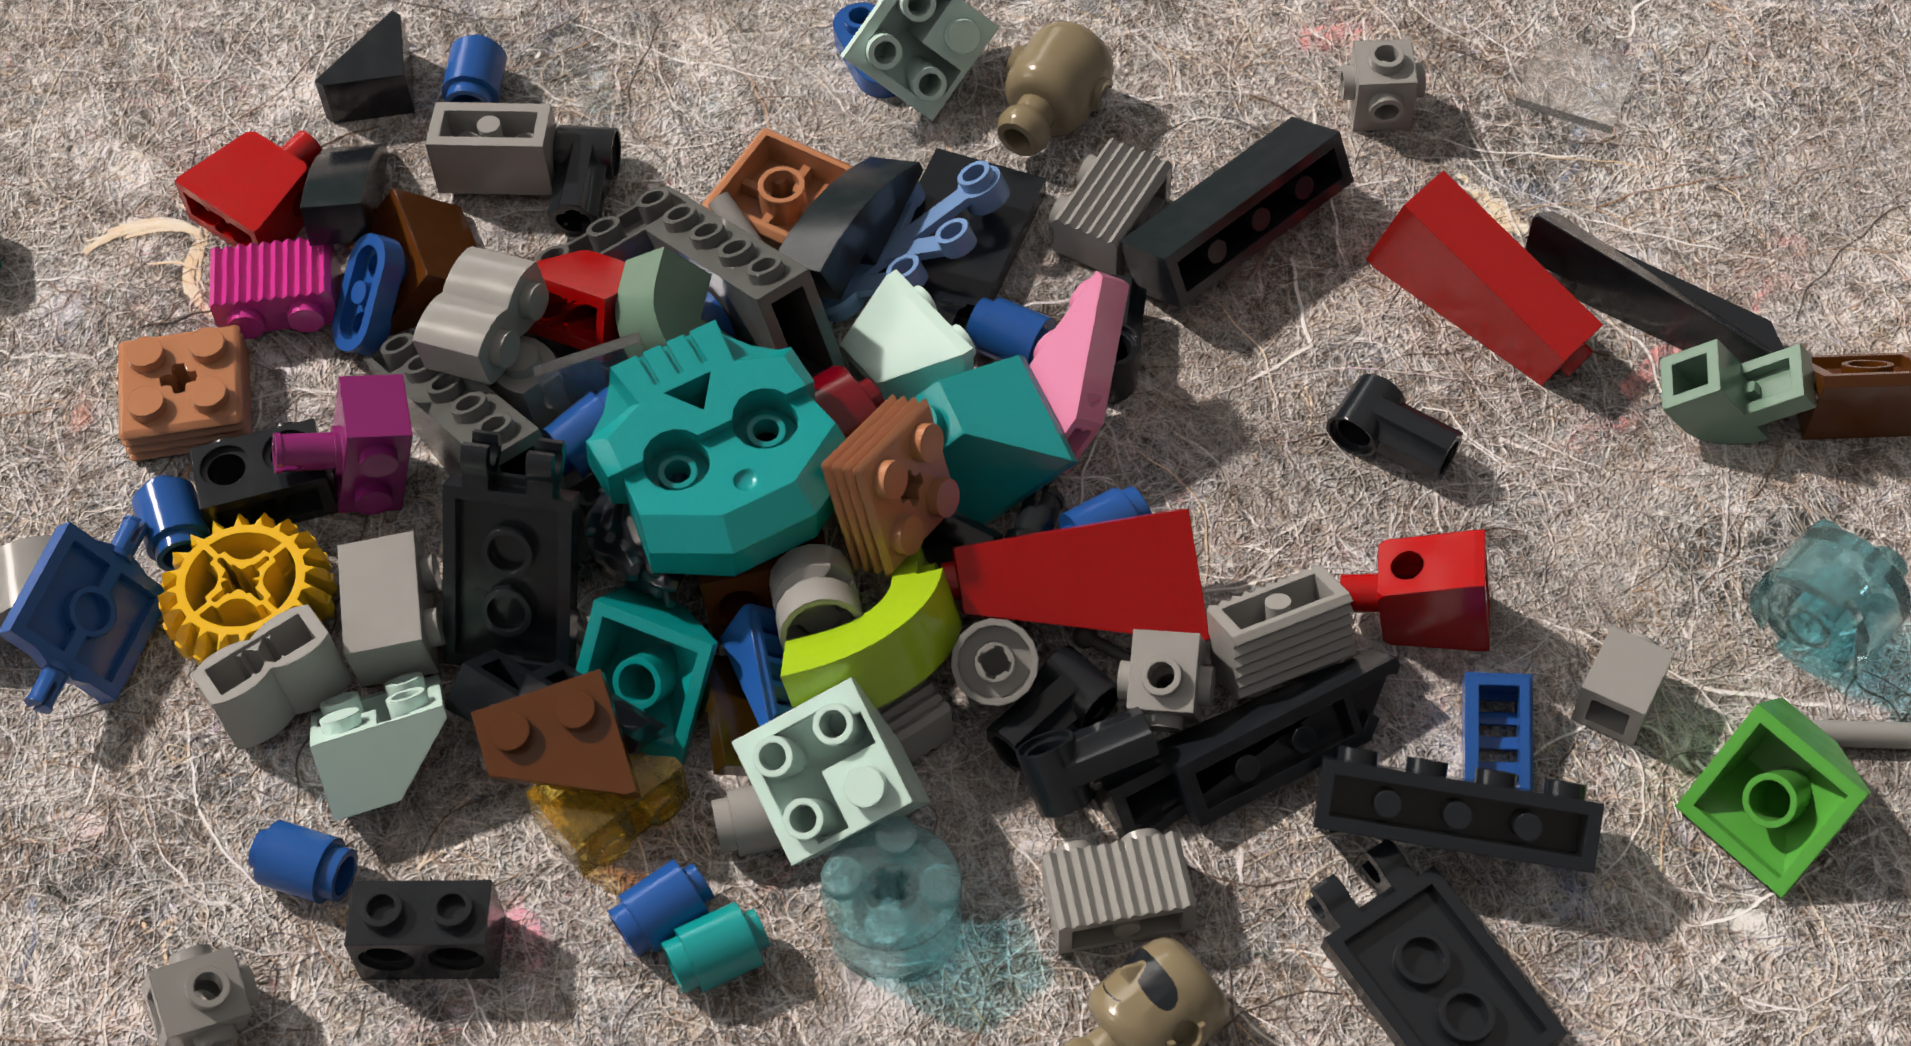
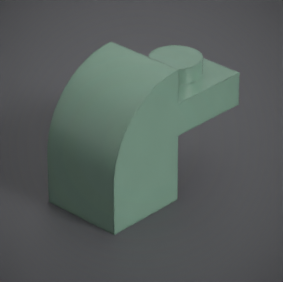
M661 247L625 261L615 302V318L620 339L630 357L637 355L640 358L643 356L642 352L658 345L664 347L667 341L682 334L686 337L690 335L689 331L707 324L706 321L701 319L712 274L666 247ZM721 331L722 334H724V335H726V336H729V337H731V338H734V337L728 335L727 333Z
M1718 339L1660 359L1663 411L1686 433L1707 442L1738 445L1769 439L1768 423L1816 408L1812 356L1800 343L1742 364Z

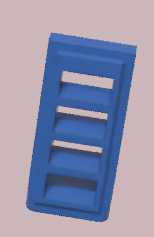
M746 604L739 610L720 636V640L760 727L793 708L780 677L784 651L779 640L775 610L755 604ZM777 701L783 702L785 705L777 704Z
M1465 672L1462 679L1461 695L1463 778L1474 780L1476 767L1518 774L1517 787L1534 790L1533 674ZM1479 701L1514 702L1515 713L1479 712ZM1479 725L1515 727L1516 737L1479 736ZM1479 750L1516 751L1517 762L1479 761Z

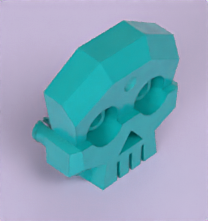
M715 319L689 331L690 335L686 337L682 334L667 341L664 347L658 345L642 352L643 356L640 358L636 355L611 366L604 412L592 436L586 441L588 464L612 504H627L652 573L737 576L817 537L835 510L821 464L846 437L836 422L815 402L814 380L792 347L777 350L751 346L722 334ZM765 432L777 436L771 441H761L756 438L759 434ZM677 473L685 474L689 477L681 483H674L668 480L670 476Z

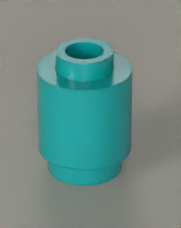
M735 901L675 928L676 936L661 943L670 970L683 994L699 988L701 993H705L762 966L763 959L760 951L770 947L768 936L756 911L752 908L742 913Z

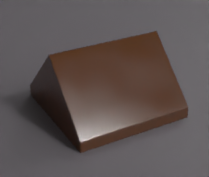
M393 188L374 211L371 233L397 240L403 248L407 263L406 274L400 284L391 317L389 336L417 326L430 302L443 292L448 274L459 256L469 247H477L460 206ZM349 243L351 250L355 243Z
M1911 352L1811 355L1816 408L1797 414L1802 440L1911 436Z

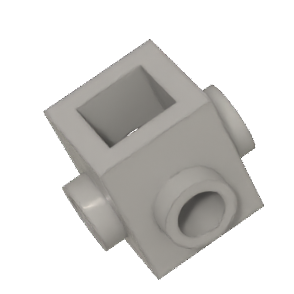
M1412 39L1353 41L1350 65H1341L1340 96L1341 100H1349L1352 131L1403 130L1411 128L1415 98H1423L1426 90L1425 65L1423 62L1415 63Z
M1133 629L1131 660H1121L1119 664L1117 696L1118 700L1127 701V710L1135 707L1140 708L1151 731L1180 733L1183 731V723H1201L1202 706H1213L1216 673L1214 666H1205L1207 645L1201 634ZM1174 678L1168 687L1159 688L1163 680Z
M210 944L192 946L169 957V965L147 971L142 991L159 1046H228L239 1039L237 1032L246 1028L253 1013L251 1006L259 1003L258 990L252 970L248 964L238 966L232 946L213 952ZM199 997H205V998H207L208 1000H203V999H201V998H199Z

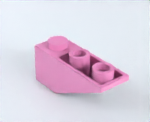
M1096 271L1091 278L1082 282L1073 292L1069 302V310L1057 327L1046 333L1039 340L1033 352L1034 359L1029 365L1077 460L1104 424L1130 286L1123 279ZM1072 467L1065 471L1064 474H1068Z

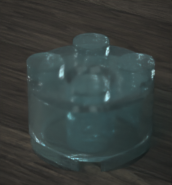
M1826 519L1818 520L1792 543L1753 586L1749 599L1751 613L1760 630L1767 623L1770 625L1773 631L1781 638L1774 647L1796 666L1827 679H1840L1846 672L1854 671L1855 676L1863 671L1906 622L1911 613V595L1904 580L1908 573V566L1903 557L1895 550L1886 546L1875 547L1865 539L1843 530L1832 521Z
M891 816L844 839L834 849L821 871V895L829 941L840 961L860 977L876 981V977L886 979L899 978V983L920 980L942 967L956 950L963 923L961 873L956 858L948 846L932 832L914 825L908 818Z

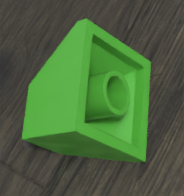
M1782 697L1758 703L1675 807L1779 897L1783 898L1791 891L1872 792L1838 743Z

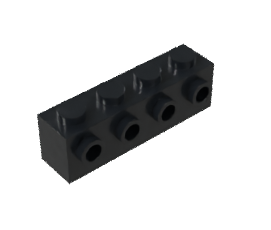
M1290 117L1119 241L1131 277L1139 286L1147 289V295L1180 309L1184 308L1354 182L1340 131Z
M1341 745L1338 747L1337 758L1322 757L1312 822L1314 828L1587 873L1595 872L1605 804L1595 799L1586 798L1587 785L1545 779L1544 791L1516 787L1518 774L1476 767L1475 779L1471 780L1447 776L1449 764L1447 762L1407 756L1405 769L1378 765L1380 754L1378 751Z

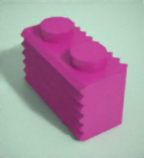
M298 237L295 241L287 238L284 242L274 240L271 244L265 241L259 245L251 242L247 247L238 244L235 248L228 245L224 249L214 247L210 255L209 308L217 327L238 325L240 333L243 334V339H253L266 331L294 329L299 332H314L322 328L323 325L332 324L342 285V271L334 245L310 246L308 239Z

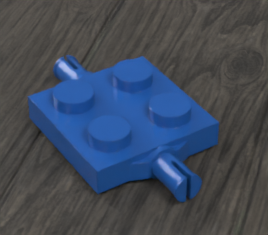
M125 515L111 543L94 539L71 522L57 526L0 628V637L31 656L42 669L29 695L24 700L28 707L34 706L33 710L43 714H50L66 683L75 685L102 704L117 701L162 615L158 607L159 599L157 596L165 592L162 585L147 576L134 558L138 547L150 528L146 522L140 523L142 519L139 517Z

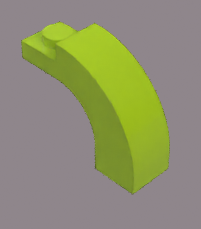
M920 548L917 553L909 555L894 570L888 592L878 604L865 614L833 629L786 640L780 677L792 708L803 704L849 678H854L876 709L907 693L932 674L952 651L962 626V621L943 568H939L937 563L927 564L923 550Z

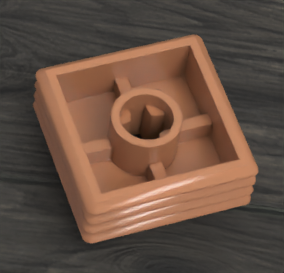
M763 128L704 200L702 206L711 210L708 206L709 203L718 195L728 192L762 241L779 250L788 233L808 206L829 184L853 166L768 128Z
M238 325L218 328L205 327L197 331L157 337L144 336L135 340L123 341L118 345L119 439L122 440V445L126 447V453L129 454L131 461L190 453V448L210 444L221 438H235L252 433L249 349L246 347V341L243 340V334L240 333Z
M892 394L821 464L850 559L856 571L863 566L865 572H869L873 568L874 572L879 574L884 569L886 576H890L909 555H914L919 551L923 540L944 518L952 516L958 507L960 491L957 482L950 478L942 451L944 435L942 429L934 423L930 406L925 398L918 403L915 397L907 401L905 396H901L897 400L896 396Z

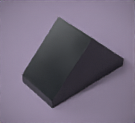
M392 10L314 80L328 120L336 124L415 113L412 56L400 14Z

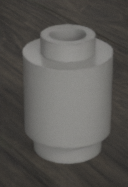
M752 785L726 790L728 797L711 800L721 854L738 851L739 856L742 857L783 848Z

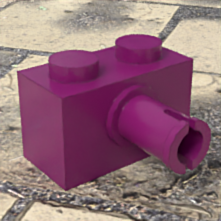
M403 374L339 376L334 423L330 428V432L273 433L272 457L275 474L294 471L332 470L339 513L361 512L374 515L385 511L402 510L413 437Z

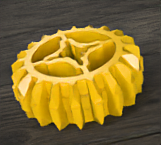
M264 512L255 524L250 525L248 519L239 513L235 525L226 529L213 520L212 535L203 539L190 534V547L192 550L190 552H172V564L175 570L161 573V585L165 592L157 597L159 599L158 607L164 620L163 628L169 639L174 640L180 655L186 658L188 662L195 660L198 666L218 650L236 642L250 640L263 624L288 609L309 605L322 624V621L335 618V605L332 598L337 596V583L331 573L332 565L326 552L319 548L316 539L310 535L308 530L299 532L297 526L289 518L276 525L274 519Z

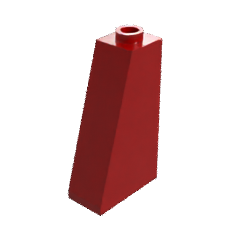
M1444 170L1403 205L1366 258L1376 270L1541 386L1559 369L1569 377L1594 353V350L1587 342L1603 324Z
M1174 509L950 547L952 561L941 563V568L944 570L953 599L959 601L960 611L964 614L1133 634V629L1200 633L1203 640H1210L1189 509Z

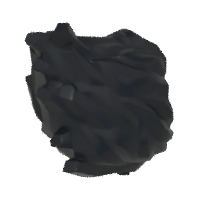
M600 487L594 495L596 503L588 512L585 520V536L588 537L587 552L591 555V559L598 562L613 578L619 582H624L629 589H635L646 595L651 593L655 598L662 597L667 608L675 607L677 604L676 590L686 574L652 573L627 504H612L603 488Z

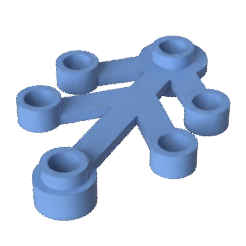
M976 161L967 165L958 174L957 181L959 184L957 190L911 223L916 208L923 203L926 196L921 185L917 182L876 265L859 263L841 300L820 297L828 320L839 322L855 315L864 306L867 297L873 296L886 275L896 269L913 287L916 285L923 286L928 279V273L921 260L945 256L949 259H956L968 254L975 247L977 237L966 219L953 218L965 209L974 216L986 215L994 212L1007 201L1010 196V188L1000 170L996 166L990 165L987 161ZM936 231L935 236H930V237H928L929 235H931L933 232ZM888 266L886 272H884V273H879L880 271H882L883 269H885V268Z

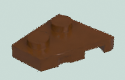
M601 669L470 712L488 776L494 781L528 785L530 783L548 785L552 789L572 792L585 790L615 794L619 798L635 799L642 796L606 675Z

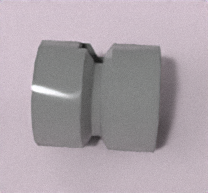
M806 544L793 548L782 555L771 569L769 587L776 613L775 619L779 640L783 651L786 640L833 629L863 615L850 560L840 550L825 544Z
M990 617L974 622L961 633L953 648L951 668L956 684L967 697L983 705L1001 706L1015 702L1029 691L1037 676L1039 658L1034 641L1023 627L1008 619Z

